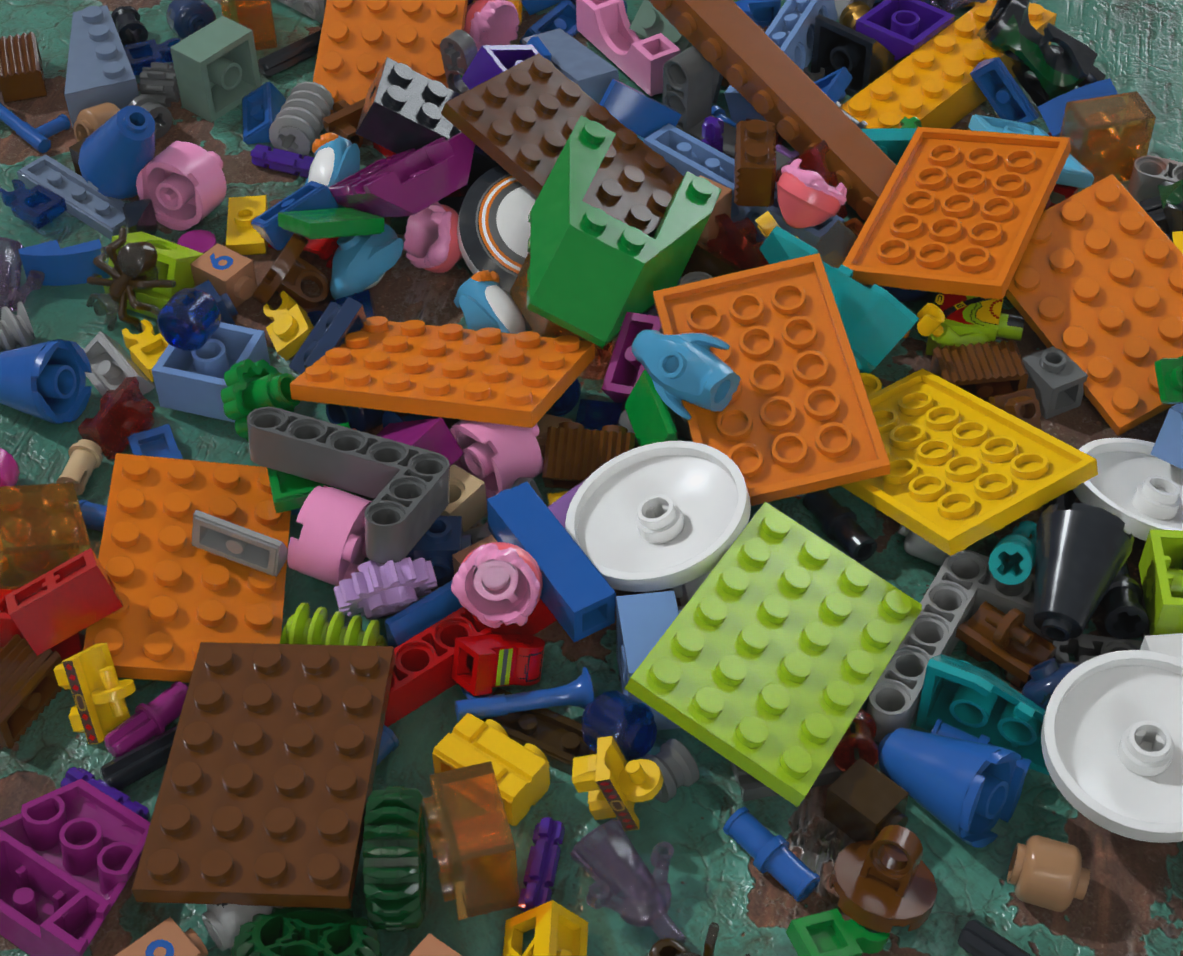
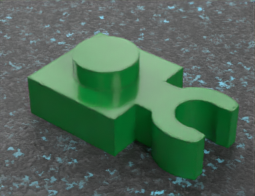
M838 908L791 920L786 931L798 956H861L862 953L875 954L885 947L890 937L889 933L869 932L864 926L859 925L853 919L845 921Z

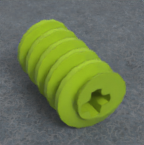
M305 602L300 603L295 614L289 617L280 638V644L387 646L386 639L383 635H380L379 620H371L366 631H363L362 617L355 615L349 622L348 627H346L344 612L336 611L331 621L327 622V609L321 606L317 608L313 617L310 618V606Z

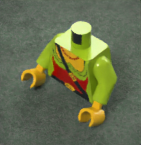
M937 292L935 304L927 303L917 313V317L920 320L917 323V329L922 336H928L925 354L933 355V349L937 346L942 349L946 345L953 346L954 344L958 347L961 344L965 346L970 343L976 345L978 342L983 345L985 342L996 341V337L1021 341L1025 320L1022 316L1001 313L1003 303L1001 299H984L981 297Z

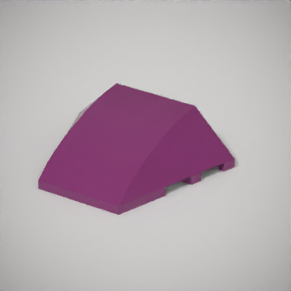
M462 132L448 140L442 137L417 151L415 148H411L378 160L328 188L337 204L344 207L355 208L383 217L415 215L468 183L475 143Z
M83 779L74 781L22 804L21 813L0 822V935L30 956H83L139 864L150 822Z

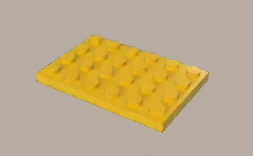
M922 368L868 396L890 462V474L841 486L952 556L995 531L1003 529L1006 525L1031 511L1039 509L1042 505L1060 495L1075 489L1078 485L1098 475L1097 459Z

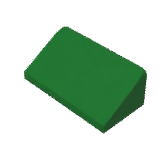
M644 370L625 404V410L639 447L657 442L678 441L677 431L668 408L657 393L651 377Z

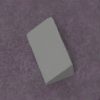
M100 331L83 349L90 362L92 372H85L86 377L111 407L117 408L155 388V384L137 367L125 349Z
M196 510L193 514V546L277 577L288 555V549L282 541Z

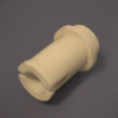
M81 439L71 445L68 450L70 458L62 474L57 479L58 487L62 486L61 490L73 496L83 494L93 469L98 468L103 461L102 449L97 443L88 439Z

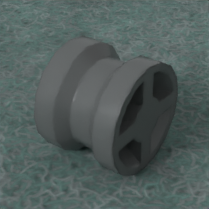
M142 94L130 102L128 106L142 107L152 115L155 121V139L163 137L169 131L173 120L172 113L168 108L159 104L154 97Z
M669 739L660 746V752L656 755L647 754L641 758L655 762L662 772L663 785L655 796L660 802L667 803L676 796L679 787H690L700 778L699 769L693 756L676 739Z

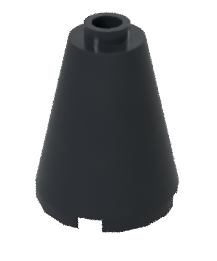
M1073 503L1071 510L1058 511L1059 504L1051 505L1041 513L1036 527L1033 620L1037 628L1041 630V633L1054 641L1064 642L1077 638L1082 634L1132 551L1134 537L1132 533L1128 537L1123 531L1125 523L1118 516L1107 510L1085 503Z

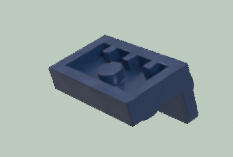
M350 297L347 298L343 306L331 302L290 362V370L297 375H301L307 367L313 365L325 355L326 351L344 344L347 334L360 331L364 327L363 322L367 320L363 304Z

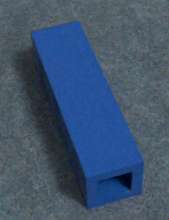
M527 481L511 489H505L487 499L488 530L498 542L517 545L529 552L536 560L543 580L540 598L573 642L579 641L615 623L616 592Z

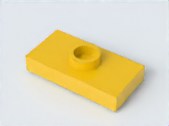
M267 195L229 198L226 231L227 248L241 255L266 253L267 241L261 238V235L253 228L251 222L254 218L268 210Z

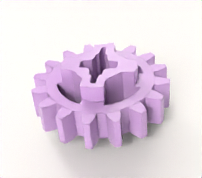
M408 557L396 563L393 560L387 561L385 564L376 563L372 560L358 566L359 572L352 573V578L340 580L339 586L334 587L333 590L339 611L344 612V614L347 613L350 617L361 613V616H366V619L373 620L400 612L410 606L412 602L418 601L419 596L430 594L431 589L437 588L438 585L431 560L425 561V558H419L412 561L411 557Z

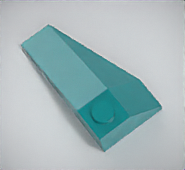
M778 226L772 230L759 248L769 264L819 253L816 248ZM822 261L859 373H871L919 318L892 294L877 284H874L869 289L852 279L853 270L843 264L839 268H835Z
M943 654L930 658L926 667L916 726L932 731L939 718L943 722L978 738L981 734H984L991 738L990 743L1019 753L1025 759H1031L1030 769L1050 776L1044 761L1041 744L1042 724L1046 710L985 669Z

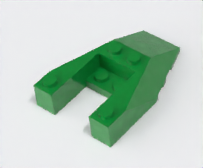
M581 115L528 215L531 230L527 252L530 253V266L527 270V309L603 348L619 335L627 312L647 313L655 306L653 291L677 286L722 189L711 184L707 179L686 171L664 212L653 238L643 233L640 229L629 226L606 214L603 210L583 202L582 200L616 133L606 129L599 122L591 121Z

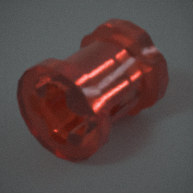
M863 709L859 710L853 720L856 733L851 734V726H849L833 752L835 765L844 772L857 761L854 759V748H859V758H862L874 767L878 761V748L872 740L876 736L877 726L873 716L866 713Z

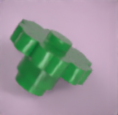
M245 359L233 364L224 373L227 387L223 388L220 392L222 402L224 403V413L229 419L235 420L237 434L242 438H246L248 442L247 416L250 412L261 407H275L294 412L295 406L300 403V400H292L290 383L295 378L291 374L278 372L275 367L270 366L263 359L257 362Z

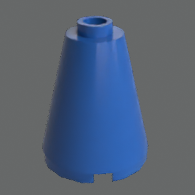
M135 105L126 106L89 135L81 146L78 160L82 177L86 182L90 181L98 188V192L104 196L124 199L138 195L136 187L137 176L145 165L155 158L154 118L142 107Z
M57 339L0 352V404L54 424L77 420L87 406L92 386H85V372L92 373L85 351L76 342Z
M898 728L893 733L885 735L877 749L880 771L909 792L911 798L963 842L973 847L983 848L996 839L998 834L990 830L999 819L1007 823L1009 822L1022 793L1025 769L1016 765V761L1022 760V757L1019 753L1008 748L907 728Z

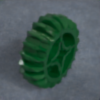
M388 786L386 789H375L371 792L366 804L363 833V874L367 918L375 930L387 929L388 932H404L406 929L418 928L424 919V911H426L428 861L424 800L418 788Z
M273 907L271 914L259 913L253 915L252 922L240 925L239 935L235 936L234 947L231 949V956H382V952H379L380 942L377 939V930L369 927L367 919L362 917L354 918L353 911L345 910L339 912L335 908L289 907L287 909H279Z

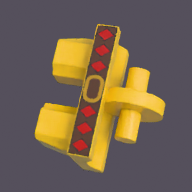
M107 642L95 644L55 666L53 671L58 686L63 687L65 690L71 689L76 704L71 707L68 715L73 732L85 733L88 744H99L105 741L104 738L109 732L130 717L125 697L134 693L136 687L132 679H118Z
M613 736L600 737L597 739V754L573 758L572 783L578 793L588 792L589 811L595 820L617 817L624 831L638 830L640 828V821L634 812L635 802L652 800L658 794L664 781L662 772L657 764L649 759L627 762Z

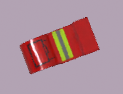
M499 633L456 637L451 679L473 696L492 694V688L537 684L541 679L545 642L539 637L528 634ZM468 654L474 657L472 669L467 667L466 660Z

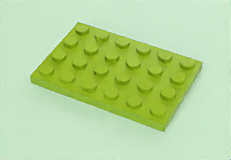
M764 502L630 677L624 689L798 807L922 611V604L767 502Z

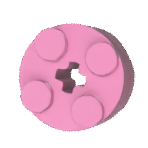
M175 141L147 163L139 172L136 180L139 199L152 200L156 220L165 227L178 231L190 229L201 222L225 198L227 185L222 171L223 161L213 151L207 152L202 147L190 142Z
M459 420L452 426L453 428L449 429L464 453L453 464L460 468L462 467L466 472L485 482L486 502L488 498L497 495L499 492L510 489L519 477L534 478L543 472L544 459L536 439L539 435L537 424L533 428Z
M325 485L324 487H315L305 500L296 519V522L303 524L299 539L290 538L287 555L289 568L335 586H339L340 580L352 578L351 574L359 572L358 566L367 557L365 551L364 512L372 501Z

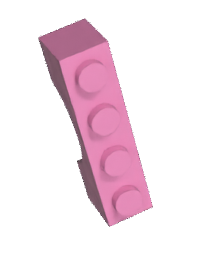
M576 0L577 30L650 97L663 93L664 64L681 53V50L662 33L641 40L635 31L629 29L631 24L623 0Z

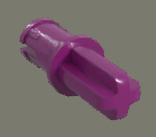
M175 681L171 687L148 704L140 703L137 705L134 715L105 736L104 746L107 751L116 759L142 745L153 736L156 737L164 733L165 727L181 715L188 687L180 681Z

